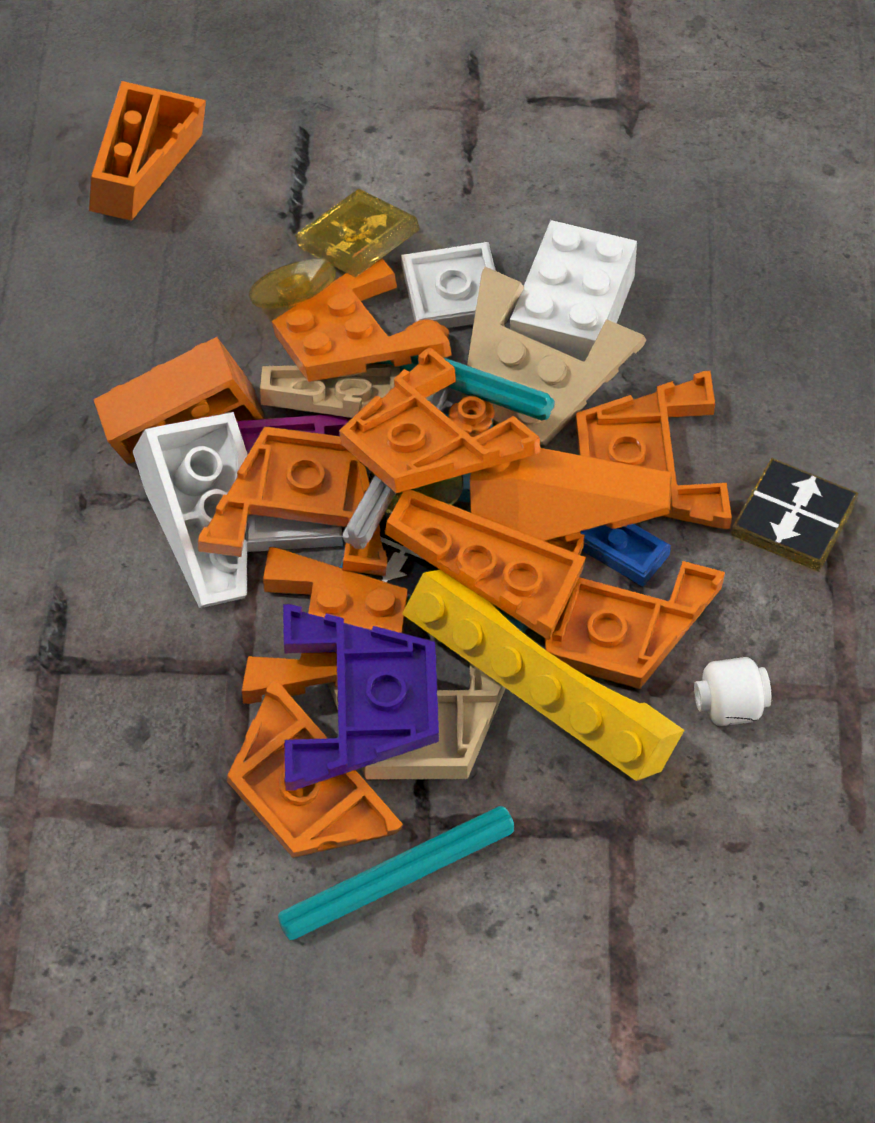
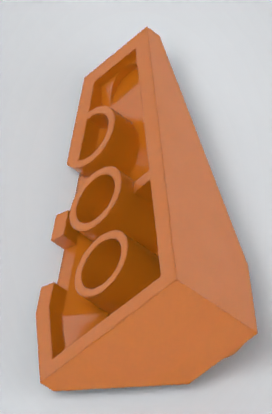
M541 448V452L536 455L472 472L470 476L471 513L542 541L564 536L565 541L568 542L581 538L580 531L602 525L616 529L669 514L672 477L671 472Z

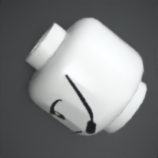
M748 657L710 662L704 668L702 681H696L694 684L695 701L698 710L707 711L709 718L717 726L757 721L762 716L764 708L771 706V686L768 673L764 667L758 668L757 664Z

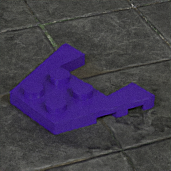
M283 604L284 654L337 653L339 729L338 738L285 740L286 791H294L439 742L436 650L434 641L373 626L372 630L344 623V618L327 613L325 617H320L302 612V607Z

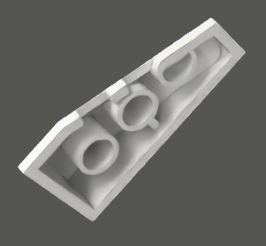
M234 412L145 429L132 452L146 495L199 608L244 599L247 595V541L244 539L241 557L198 551V538L201 531L209 525L216 513V506L222 496L227 495L237 478L239 468L248 455Z

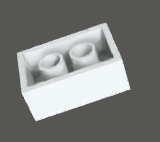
M551 220L524 284V289L510 318V330L576 359L585 361L605 320L608 319L615 323L618 321L635 275L637 241Z

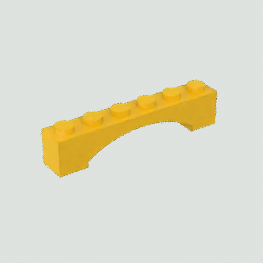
M434 570L422 574L402 615L635 781L661 772L685 731L647 703H638L567 665L521 632L492 603L442 570Z

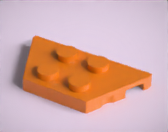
M274 679L266 690L263 702L248 729L241 750L237 754L227 775L229 785L292 858L397 834L402 829L403 823L356 770L294 791H286L285 740L327 739V737L282 685Z

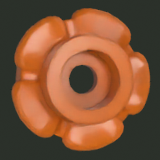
M466 396L461 398L459 403L452 404L448 417L471 437H475L490 429L492 426L491 418L495 416V411L489 402L483 401L478 397Z

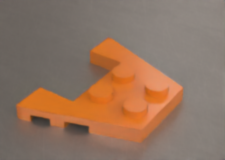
M382 257L357 276L349 272L345 273L272 321L276 338L308 382L367 372L366 364L390 360L395 367L412 364L411 356L420 355L429 347L443 358L452 355L448 338L433 320L392 336H387L361 301L397 288L395 273Z
M431 347L424 350L418 356L419 364L410 372L403 370L394 378L395 386L383 398L375 396L339 430L341 444L395 493L530 457L541 452L540 437L514 416L475 437H471L428 401L426 397L456 382L455 367Z
M711 371L696 373L693 375V380L676 386L673 381L659 385L655 393L633 399L629 395L576 413L575 424L579 455L671 472L669 514L663 515L664 517L720 529H730L732 516L727 483L677 485L668 417L714 415L715 399Z
M264 427L239 468L235 482L227 495H223L216 506V513L209 525L201 531L198 538V551L241 557L248 516L250 514L347 527L370 485L365 465L341 444L340 436ZM379 525L365 548L355 549L352 544H345L343 571L386 576L387 556L385 550H383Z
M581 534V538L568 542L565 541L564 536L545 542L581 555L585 535ZM682 561L669 601L579 577L550 639L544 638L545 650L581 673L641 689L721 590L725 572Z
M269 547L263 576L264 592L311 595L309 614L325 617L327 613L344 618V623L370 630H372L373 626L404 634L406 617L402 613L408 603V589L352 571H343L342 568L280 548ZM301 653L300 659L248 656L242 686L243 704L262 702V695L266 694L269 684L274 679L282 685L290 696L305 694L306 687L334 682L335 687H338L337 653Z

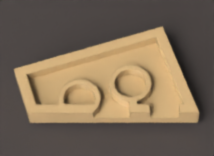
M366 364L367 372L308 382L297 365L262 366L260 384L261 405L353 418L375 396L383 398L395 386L394 378L400 374V368L391 364Z

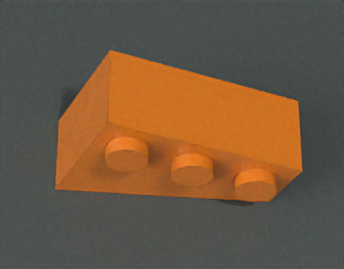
M121 81L91 175L89 211L132 221L202 136L206 100Z
M218 337L201 343L192 350L164 364L157 365L150 371L125 384L118 385L109 392L93 399L108 443L126 464L136 462L132 451L144 430L148 428L234 412L236 421L265 419L252 383Z

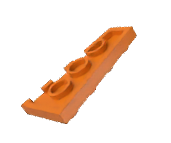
M411 489L403 491L387 520L385 530L386 535L547 640L550 639L583 570L586 559L584 556Z

